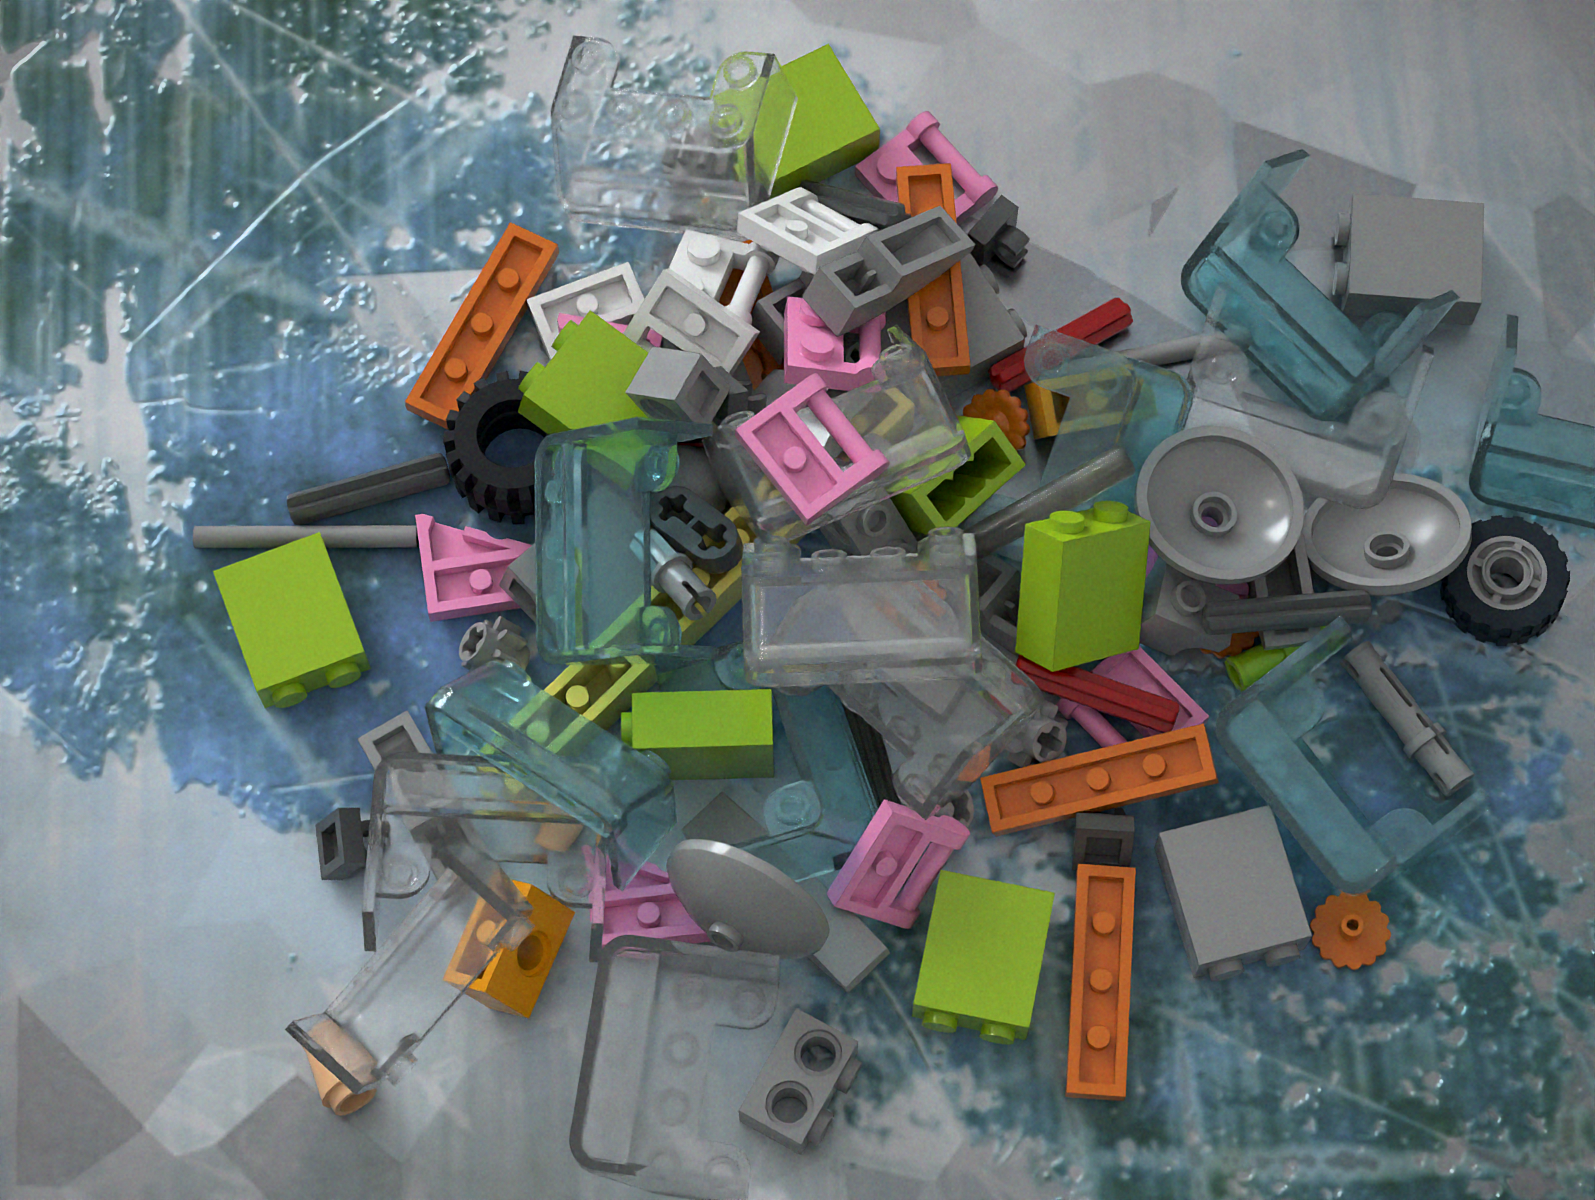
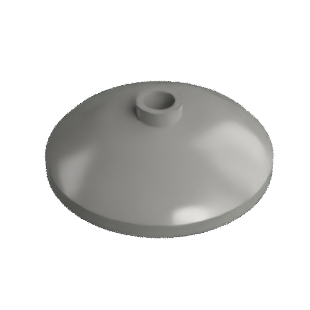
M1199 426L1182 430L1169 436L1148 455L1135 485V513L1151 521L1149 545L1157 555L1174 569L1204 582L1226 585L1240 584L1269 574L1289 556L1302 531L1304 501L1302 491L1293 471L1286 461L1268 444L1253 435L1234 428ZM1202 517L1213 518L1218 526L1212 527L1203 522Z
M1380 473L1348 480L1323 493L1305 513L1301 533L1304 535L1309 566L1327 582L1346 590H1365L1372 596H1392L1414 592L1430 586L1457 568L1470 548L1472 524L1470 514L1464 502L1444 485L1416 475Z
M690 839L678 843L667 859V873L674 893L691 919L707 933L710 941L721 949L729 952L738 951L760 958L798 959L817 953L825 944L830 928L823 910L798 883L766 861L736 847L704 839Z

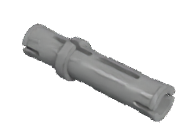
M1370 641L1358 645L1344 657L1345 659L1341 660V666L1357 682L1382 717L1398 734V737L1405 744L1403 748L1404 753L1409 759L1416 758L1442 791L1441 793L1448 797L1461 789L1475 774L1460 759L1445 739L1446 730L1439 722L1433 723L1422 711L1400 680L1380 658L1381 656L1373 648Z

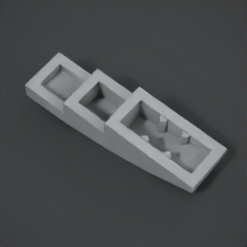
M723 791L681 829L686 840H711L746 851L776 867L809 893L823 910L828 920L830 931L821 950L806 957L846 992L849 993L890 954L888 948L853 912L834 907L826 894L829 889Z

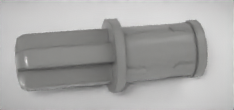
M641 529L634 534L635 540L629 545L630 552L650 573L653 587L658 592L667 593L689 620L703 618L701 612L693 604L695 600L709 613L715 606L716 594L692 571V561L685 554L676 553L655 529L648 531Z

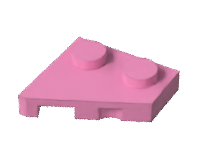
M415 515L430 622L521 608L499 584L507 567L532 545L509 538L495 539L485 531L465 526L464 530L439 524L429 515Z
M594 844L583 845L595 955L710 942L707 933L691 919L674 893L667 872L658 868L656 864L634 858L633 862H629L604 854L601 846Z

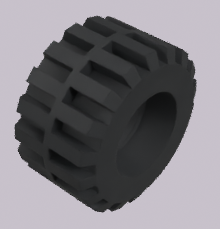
M508 371L496 373L497 382L488 384L485 378H482L474 383L476 393L472 396L463 391L456 399L459 411L450 410L446 423L449 431H444L443 439L450 473L462 498L467 496L469 506L478 514L486 508L490 520L501 523L504 515H510L513 525L525 524L524 516L531 514L535 515L536 522L548 518L546 509L551 506L559 512L568 505L567 492L576 496L581 487L580 475H586L587 462L518 412L524 394L518 387L528 373L525 371L519 372L518 379H509ZM513 429L532 430L542 435L548 441L545 450L536 460L521 467H503L491 462L484 456L489 444L498 435Z

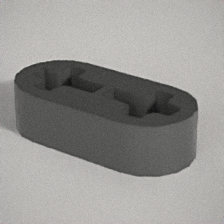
M671 486L662 489L652 498L648 512L654 529L672 548L679 553L685 554L697 567L708 573L720 574L731 570L739 563L744 547L735 524L700 496L683 486ZM672 510L676 513H681L685 510L690 522L686 525L679 518L672 516L668 519L666 515ZM707 535L717 543L724 540L726 545L721 549L715 546L707 549L702 537Z

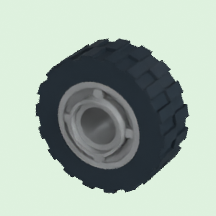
M1502 515L1491 516L1489 520L1482 521L1480 519L1472 523V540L1468 553L1457 568L1441 579V600H1444L1446 603L1445 611L1449 618H1453L1458 623L1457 627L1465 634L1467 632L1476 637L1475 640L1482 643L1488 641L1496 643V646H1507L1509 643L1520 645L1527 643L1529 638L1535 635L1539 637L1546 632L1550 622L1554 623L1567 595L1570 571H1567L1568 559L1565 551L1562 552L1558 546L1559 541L1553 534H1547L1543 530V526L1536 522L1532 524L1524 521V517L1513 515L1512 518H1505ZM1507 573L1515 578L1518 586L1511 589L1501 588L1492 581L1491 575Z

